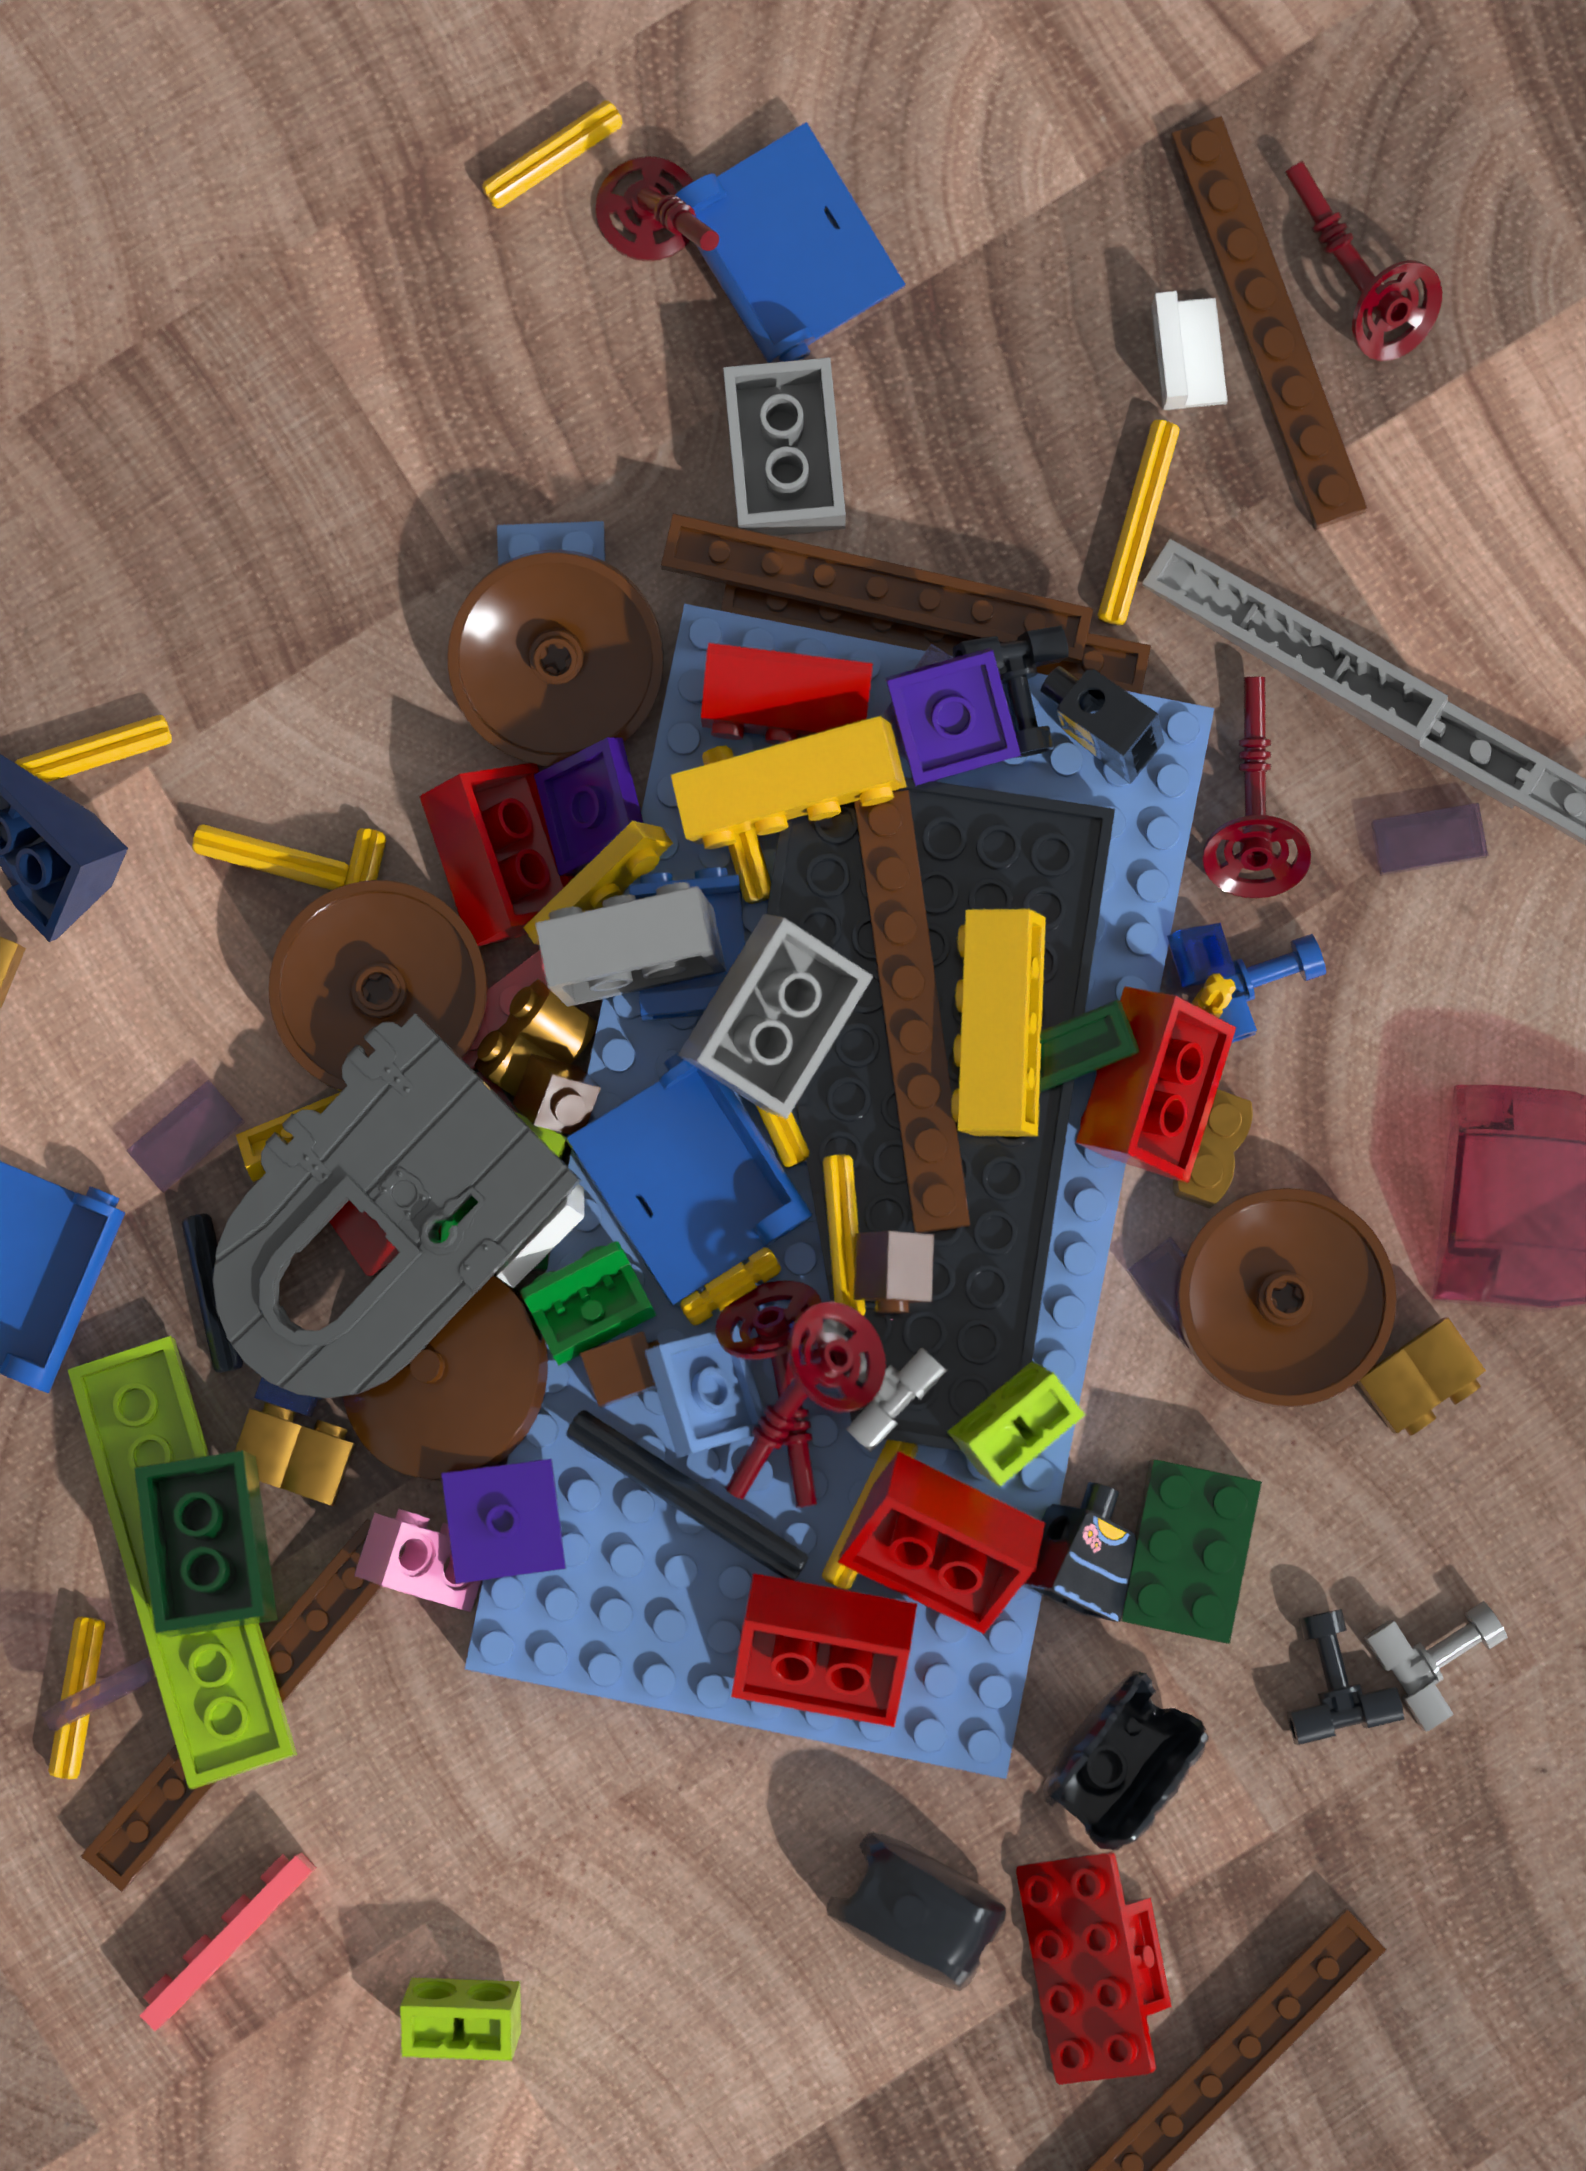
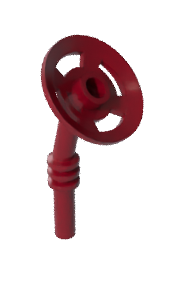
M659 157L634 158L617 166L601 184L596 199L597 223L605 240L620 254L639 261H658L677 254L690 241L705 251H712L717 247L719 235L696 217L695 211L690 205L686 204L678 196H675L677 191L669 181L660 177L661 172H665L672 176L682 188L694 182L689 174L677 164ZM642 170L643 179L630 185L623 196L612 193L615 186L625 176ZM656 184L664 188L669 195H662L660 190L655 187ZM633 208V215L641 225L634 224L626 215L625 210ZM610 214H618V218L625 229L637 236L635 242L626 239L617 231L611 221ZM665 227L675 234L670 239L655 244L653 232Z
M1301 161L1286 170L1285 174L1315 223L1312 228L1313 232L1321 233L1318 240L1320 244L1327 243V246L1324 248L1326 254L1333 253L1361 292L1352 320V334L1356 346L1366 356L1377 361H1390L1406 355L1425 339L1439 315L1443 293L1441 281L1437 273L1423 262L1406 260L1387 267L1375 276L1352 245L1353 234L1345 233V230L1348 228L1346 222L1339 223L1342 217L1340 212L1333 213L1305 163ZM1400 273L1396 280L1388 281L1384 284H1381L1389 277ZM1419 278L1424 291L1422 306H1418L1419 292L1414 283ZM1405 289L1407 290V297L1401 294ZM1372 313L1376 315L1374 322L1372 318ZM1362 319L1364 320L1366 328L1369 330L1367 337L1365 336L1363 331ZM1406 321L1411 324L1402 335L1394 340L1383 343L1384 332L1391 331Z
M1253 676L1244 677V739L1239 740V746L1244 748V751L1239 752V758L1244 760V763L1239 764V770L1244 772L1245 816L1221 825L1210 835L1203 849V866L1209 879L1223 891L1245 898H1266L1290 890L1305 877L1311 864V847L1307 837L1297 826L1284 819L1266 815V772L1271 770V764L1266 762V759L1271 758V752L1267 751L1266 747L1271 746V740L1266 738L1265 677ZM1288 839H1293L1297 846V854L1292 864L1287 861L1289 856ZM1221 840H1226L1224 844L1226 861L1220 864L1216 852ZM1278 841L1281 848L1279 853L1275 854L1273 852V842ZM1235 842H1240V852L1235 855L1233 845ZM1242 868L1252 871L1270 868L1274 876L1264 879H1247L1238 875Z
M782 1280L758 1285L722 1310L715 1326L716 1337L722 1349L734 1357L751 1360L771 1358L778 1397H780L795 1378L788 1357V1339L791 1331L789 1325L805 1310L822 1303L821 1298L814 1288L798 1281ZM791 1300L788 1308L769 1306L760 1311L757 1309L758 1306L765 1303ZM740 1320L743 1322L740 1327L742 1341L734 1342L733 1331ZM755 1328L758 1337L750 1339L751 1332ZM805 1331L801 1337L800 1345L804 1342L805 1338L807 1337ZM803 1405L793 1415L795 1424L792 1428H788L790 1433L786 1438H781L783 1440L782 1445L787 1446L796 1508L817 1505L808 1442L813 1440V1435L806 1432V1430L811 1428V1422L805 1420L809 1416V1409L803 1408Z
M823 1302L805 1310L794 1322L788 1339V1357L795 1378L774 1405L766 1406L764 1410L765 1415L760 1416L758 1420L759 1425L753 1428L752 1434L755 1438L725 1487L727 1492L739 1499L745 1498L773 1449L781 1448L783 1444L781 1438H786L790 1433L788 1428H792L795 1424L793 1415L807 1397L828 1410L850 1412L866 1406L879 1393L886 1370L884 1349L874 1327L854 1308L838 1302ZM823 1319L834 1320L843 1324L852 1331L853 1335L845 1340L838 1334L824 1332ZM804 1331H805L806 1334H807V1337L805 1338V1340H804V1342H803V1345H802V1349H801V1362H800L799 1347H800L801 1337H802V1335H803V1333H804ZM864 1353L866 1359V1374L864 1382L860 1388L855 1384V1382L857 1381L861 1371L860 1354ZM849 1370L847 1376L842 1374L843 1372ZM819 1383L827 1388H837L842 1399L829 1397L815 1387Z

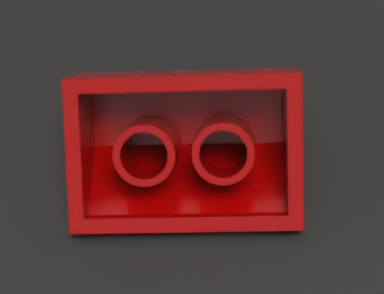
M708 643L701 710L702 727L712 728L711 735L717 738L742 740L744 733L766 735V743L778 745L867 720L873 663Z
M526 763L460 773L419 796L458 913L472 933L478 946L508 941L526 935L527 932L523 927L575 877L559 876L534 774L540 772L537 764Z
M1124 986L1120 1001L1136 1039L1139 1052L1097 1069L1086 1110L1081 1117L1076 1143L1107 1158L1189 1183L1236 1027L1175 995Z
M897 1451L874 1482L841 1550L837 1563L985 1634L1035 1570L1045 1523Z
M753 1573L731 1697L895 1727L911 1650L918 1603Z

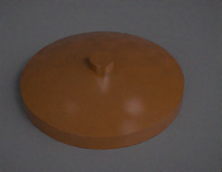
M541 550L522 554L507 560L487 573L473 587L462 603L454 620L448 644V672L451 687L456 701L468 722L486 741L500 751L519 760L545 766H552L607 737L622 738L623 743L627 741L641 726L653 707L660 688L664 665V650L659 624L650 604L639 588L626 575L607 562L591 555L569 550Z
M370 880L351 883L338 887L311 902L297 915L283 934L276 948L269 974V1003L276 1030L283 1044L293 1058L308 1073L325 1085L341 1092L347 1087L342 1077V1066L347 1058L346 1055L355 1045L362 1046L369 1057L375 1051L364 1039V1036L373 1026L377 1027L381 1023L394 1022L403 1027L414 1014H418L463 1059L480 1031L487 1005L488 988L484 961L480 949L464 921L453 909L433 894L418 887L395 881Z
M1292 1188L1270 1189L1247 1195L1232 1202L1213 1216L1198 1232L1185 1254L1180 1268L1176 1297L1177 1312L1184 1338L1191 1353L1206 1373L1219 1385L1243 1399L1266 1406L1284 1408L1307 1406L1328 1400L1352 1387L1363 1378L1375 1365L1386 1347L1394 1325L1397 1302L1396 1283L1389 1257L1382 1243L1368 1224L1354 1211L1328 1196L1308 1190Z
M494 1274L421 1352L391 1379L362 1393L342 1396L348 1419L358 1438L371 1454L390 1468L409 1476L442 1481V1473L493 1467L514 1451L530 1431L537 1418L545 1395L548 1378V1357L545 1339L521 1293L515 1287L512 1288L499 1279L497 1274Z

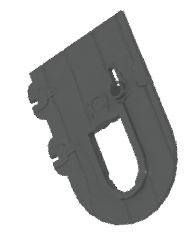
M414 1014L403 1027L394 1022L381 1023L377 1027L373 1026L364 1036V1039L375 1051L369 1057L362 1046L355 1045L346 1055L347 1058L342 1066V1077L347 1087L321 1114L315 1110H300L296 1114H291L282 1124L285 1131L294 1137L289 1143L277 1132H274L265 1142L266 1145L261 1152V1164L266 1174L245 1195L229 1217L216 1249V1263L213 1274L216 1310L228 1340L250 1368L269 1383L295 1394L335 1398L359 1394L387 1382L421 1352L582 1181L418 1014ZM473 1196L478 1203L457 1226L453 1225L449 1229V1236L442 1243L438 1237V1229L441 1224L446 1221H453L455 1217L452 1216ZM350 1200L362 1213L365 1211L378 1222L379 1226L387 1233L385 1237L400 1253L337 1320L321 1330H305L293 1323L283 1306L279 1305V1282L291 1262V1257L295 1253L301 1252Z

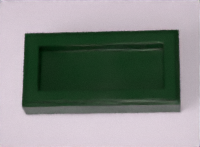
M1115 1000L1041 1031L1039 1093L1139 1052L1136 1039L1120 1000Z

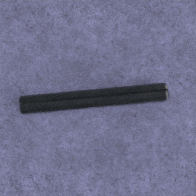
M581 1410L569 1425L566 1435L570 1440L782 1578L796 1580L807 1564L808 1556L806 1553L591 1413Z

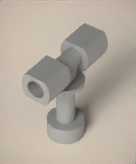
M829 1319L823 1322L824 1332L838 1334L847 1340L844 1334L849 1329L846 1326ZM923 1348L917 1352L900 1372L890 1365L885 1370L884 1381L879 1393L868 1403L869 1405L846 1430L868 1451L872 1452L898 1424L894 1420L895 1417L915 1396L921 1399L947 1370ZM861 1353V1371L858 1380L863 1383L866 1374L865 1355Z
M1484 1601L1465 1612L1469 1624L1428 1650L1420 1642L1411 1647L1393 1620L1385 1622L1363 1637L1382 1668L1386 1671L1392 1669L1407 1693L1401 1698L1420 1728L1425 1732L1453 1715L1452 1710L1435 1685L1443 1680L1439 1669L1480 1642L1490 1650L1508 1638L1500 1621Z

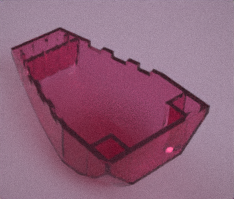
M1454 1086L1432 1300L1531 1312H1547L1586 1306L1585 1095L1568 1090L1525 1086Z

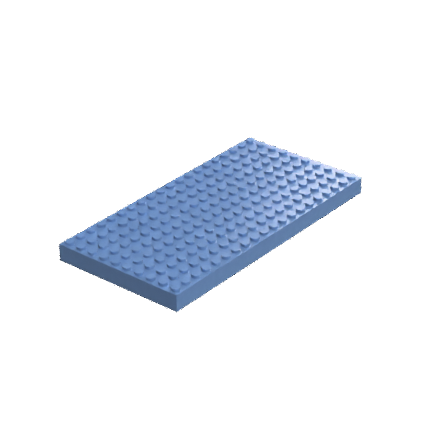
M684 604L641 811L643 822L663 827L673 844L659 857L658 865L647 874L667 872L673 874V881L695 879L694 871L723 867L727 868V875H736L728 846L706 850L704 844L698 845L685 838L670 775L704 766L702 760L703 752L717 746L727 745L732 750L734 757L775 746L765 742L766 735L744 733L742 740H729L714 737L711 735L712 728L702 727L701 710L708 643L873 663L867 719L881 716L891 723L904 777L912 778L885 677L949 660L953 657ZM1038 673L1036 676L1029 678L1028 683L1038 727H1050L1054 749L1033 756L1011 758L934 781L1115 809L1085 1007L1086 1013L1115 1000H1120L1124 986L1153 992L1160 991L1214 708L1127 691L1158 713L1165 742L1130 784L1065 733L1061 728L1056 709L1058 705L1040 692L1041 686L1048 675ZM1002 684L1014 731L1017 732L1007 684ZM779 832L757 835L771 882ZM640 877L632 884H640ZM629 887L625 890L624 895H630ZM740 889L746 944L763 914H767L769 899L749 904L743 899ZM640 991L604 998L602 1000L587 1073L601 1089L587 1125L658 1082L668 1071L664 1062L681 1051L701 1016L643 1022L640 1012ZM1097 1070L1075 1078L1033 1355V1362L1052 1371L1078 1406L1126 1166L1125 1163L1107 1158L1076 1143L1081 1117L1086 1110ZM734 1091L813 1214L810 1219L767 1246L779 1261L781 1271L765 1283L782 1280L802 1282L817 1291L822 1303L830 1302L807 1162L804 1161L793 1167L786 1168L776 1151L756 1105ZM796 1103V1105L794 1106V1108H793V1110H792L791 1112H792V1114H793V1116H794V1118H795V1120H796V1122H797V1125H798V1127H799V1129H800V1131H801L800 1121H799V1115H798V1109H797V1103ZM572 1150L568 1168L582 1180L579 1184L584 1187V1218L551 1250L547 1272L558 1271L581 1259L587 1251L594 1247L606 1246L614 1241H619L656 1313L655 1317L594 1348L641 1331L645 1333L648 1343L658 1339L660 1345L714 1332L717 1319L722 1310L715 1309L711 1312L713 1314L712 1317L697 1326H693L680 1308L681 1301L671 1306ZM746 1259L745 1261L742 1262V1264L745 1265V1264L748 1263L750 1260H749V1259ZM761 1280L756 1283V1286L764 1284V1282ZM703 1286L702 1288L698 1289L697 1291H698L699 1293H701L702 1291H704V1290H706V1289H705V1287ZM791 1300L765 1303L758 1306L757 1309L760 1311L769 1306L788 1308ZM739 1320V1322L737 1323L738 1328H739V1331H740V1327H741V1325H742V1323H743V1322L740 1321V1320ZM755 1328L751 1332L750 1339L758 1337ZM802 1343V1344L800 1345V1347H799L800 1362H801V1349H802L803 1343ZM546 1344L548 1378L543 1402L530 1431L514 1451L509 1454L507 1465L552 1459L566 1569L483 1580L465 1670L1003 1779L1007 1778L1042 1598L1041 1595L1022 1586L985 1634L858 1573L852 1587L848 1591L918 1603L911 1650L895 1727L733 1698L731 1694L753 1573L777 1578L782 1577L570 1440L566 1432L574 1417L581 1410L591 1413L806 1553L808 1556L807 1564L794 1581L837 1589L840 1588L826 1582L822 1578V1572L887 1440L883 1439L872 1452L868 1451L846 1430L851 1425L849 1412L828 1410L807 1397L802 1405L803 1408L809 1409V1416L805 1420L811 1422V1428L806 1430V1432L813 1435V1440L808 1442L817 1505L803 1508L795 1507L787 1446L782 1445L780 1449H773L745 1498L739 1499L727 1492L725 1487L755 1436L677 1458L656 1388L600 1408L581 1355L558 1366ZM771 1358L748 1359L762 1407L765 1410L767 1405H774L779 1399ZM819 1383L815 1387L829 1397L842 1399L837 1388H827ZM1075 1424L1001 1487L979 1474L961 1451L917 1445L918 1452L914 1459L1041 1521L1049 1506L1052 1504L1060 1505Z

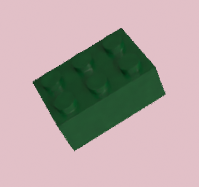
M241 1450L134 1468L155 1633L173 1637L277 1620L256 1456Z
M1156 1459L1150 1460L1135 1530L1137 1541L1120 1622L1230 1644L1262 1481Z

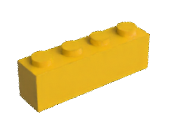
M881 716L670 775L685 838L698 845L704 844L706 850L731 845L736 842L735 834L756 829L757 835L772 834L785 830L789 827L787 820L807 814L810 821L830 818L841 813L840 805L860 800L862 806L884 803L894 798L892 791L907 787L892 725Z
M1030 909L966 910L965 925H961L958 931V950L960 956L964 958L963 979H960L956 986V1005L958 1011L962 1012L961 1034H957L955 1037L953 1052L955 1064L957 1067H960L959 1089H955L953 1092L951 1109L954 1121L958 1122V1131L973 1136H1038L1041 1060L1040 1034L1042 1031L1046 917Z

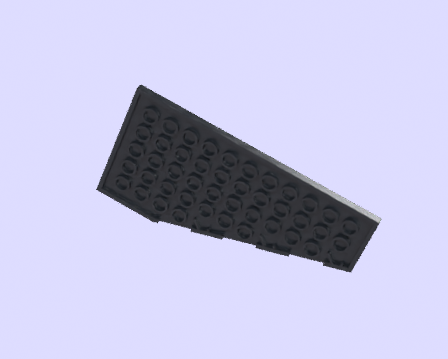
M904 777L907 787L892 791L909 790L952 1096L954 1090L959 1089L960 1067H957L955 1064L953 1049L955 1037L957 1034H961L962 1012L958 1011L956 1005V986L958 981L963 979L964 958L960 956L958 950V931L961 925H965L966 910L1030 909L1046 917L1042 1030L1085 1013L1115 809L935 781L915 786L913 779L909 777ZM854 802L840 805L841 813L830 818L810 821L807 814L787 820L789 827L779 831L767 908L768 915L787 919L873 976L797 1101L801 1133L810 1151L806 1162L830 1302H835L823 1171V1160L825 1157L845 1154L850 1155L853 1159L859 1233L883 1231L915 1233ZM1075 1079L1039 1093L1038 1136H973L958 1131V1122H956L970 1226L916 1233L934 1235L932 1302L909 1303V1313H884L875 1311V1301H865L864 1317L874 1327L881 1340L885 1353L886 1369L892 1365L900 1372L917 1352L923 1348L947 1370L921 1399L915 1396L895 1417L894 1420L898 1424L888 1433L884 1440L901 1441L962 1452L948 1431L1033 1361ZM850 1329L844 1334L847 1339L853 1335ZM849 1370L843 1372V1375L847 1376ZM858 1379L855 1382L861 1388L863 1383ZM869 1404L849 1412L851 1423Z

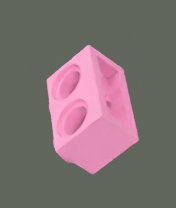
M398 1509L395 1519L374 1513L354 1576L387 1588L471 1612L481 1581L455 1584L448 1524L442 1523L439 1533L427 1529L430 1518L402 1509ZM405 1542V1551L399 1559L400 1548ZM450 1556L449 1565L444 1572L445 1561Z

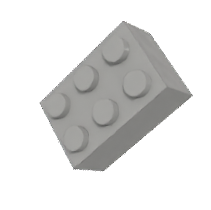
M831 358L723 367L738 528L771 536L845 529L846 512Z
M685 882L672 883L659 887L656 890L657 896L636 900L634 895H620L604 900L602 902L603 908L582 912L580 907H567L549 913L550 920L536 923L548 988L569 1007L725 972L726 967L714 908L698 886L690 888L689 884Z
M763 914L678 1056L764 1111L787 1119L873 976L787 919Z

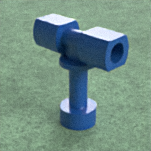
M1220 930L1189 940L1188 943L1200 980L1208 979L1210 975L1220 973L1224 979H1232L1234 981L1236 989L1231 995L1232 1000L1223 1009V1013L1219 1017V1019L1236 1027L1232 1043L1251 1037L1257 1032L1247 1004L1248 1001L1255 999V987L1300 972L1304 981L1326 974L1325 962L1313 934L1292 940V952L1247 968L1241 958L1231 961Z

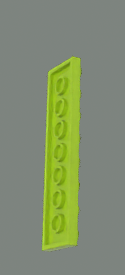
M168 1336L68 1369L188 1788L195 1789L296 1756V1748L259 1623L173 1637L155 1633L134 1468L209 1456L175 1338Z

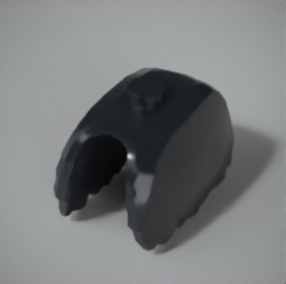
M1133 1671L1093 1708L1061 1752L1042 1790L1046 1803L1050 1806H1053L1055 1803L1061 1804L1085 1826L1089 1839L1100 1849L1118 1851L1124 1845L1136 1842L1154 1824L1155 1816L1178 1793L1180 1785L1189 1774V1769L1201 1758L1205 1750V1744L1209 1740L1206 1728L1201 1720L1176 1708L1161 1709L1154 1705L1151 1697L1156 1691L1153 1688L1152 1680L1148 1677L1147 1673Z
M875 1832L866 1834L859 1846L862 1850L861 1852L865 1855L864 1858L868 1862L866 1875L855 1894L849 1899L831 1896L826 1906L827 1915L861 1942L895 1963L931 1982L961 1991L974 1978L980 1965V1956L984 1948L994 1940L1005 1921L1006 1907L999 1898L990 1893L984 1886L915 1849L911 1845Z

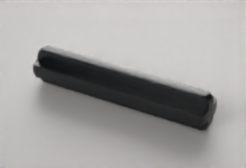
M205 1213L188 1216L182 1220L181 1224L212 1366L217 1373L235 1371L243 1366V1359L228 1340L216 1310L213 1274L218 1245L212 1218Z

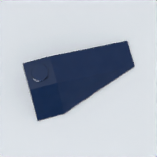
M0 754V867L12 885L6 893L15 908L48 942L58 939L112 887L128 847L93 812Z

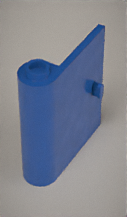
M807 122L719 176H716L714 173L705 175L675 194V196H678L694 209L699 220L719 235V243L712 251H705L698 245L696 246L767 363L803 360L811 353L808 348L810 344L906 286Z
M679 1052L664 1062L668 1071L658 1082L566 1138L569 1146L671 1306L702 1288L735 1265L745 1261L760 1249L785 1236L813 1216L734 1091L678 1056Z
M0 1161V1374L40 1391L50 1392L125 1216V1212L116 1209L120 1198L89 1186L85 1196Z

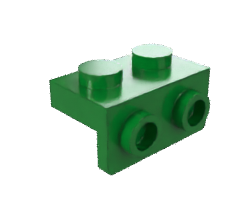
M619 1241L590 1249L581 1259L558 1271H549L538 1276L532 1284L520 1291L558 1366L579 1356L580 1353L591 1350L656 1316Z

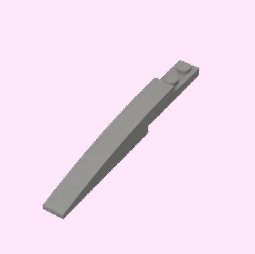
M1169 539L1144 579L1143 587L1238 647L1448 773L1509 808L1513 809L1514 806H1517L1586 845L1585 778L1450 703L1448 695Z

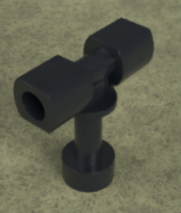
M1055 626L1026 631L1018 636L1015 641L1000 643L998 637L993 636L963 641L954 646L953 658L987 648L993 650L1002 684H1007L1017 729L1015 735L1021 756L1015 758L1033 756L1054 749L1050 727H1038L1028 679L1038 674L1037 666L1060 663L1069 657L1068 643L1063 627Z
M1342 1609L1299 1619L1304 1640H1316L1328 1691L1318 1693L1319 1705L1287 1712L1289 1727L1295 1745L1336 1736V1729L1361 1723L1363 1728H1371L1404 1720L1403 1707L1397 1687H1389L1363 1694L1360 1684L1349 1686L1337 1633L1347 1631Z

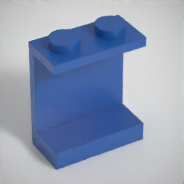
M714 867L694 871L695 879L673 881L672 873L662 872L640 876V884L629 885L630 895H634L636 900L657 896L656 890L659 887L672 883L685 882L689 884L690 888L698 886L714 908L726 967L725 972L640 990V1012L643 1022L703 1015L745 946L739 875H727V868Z

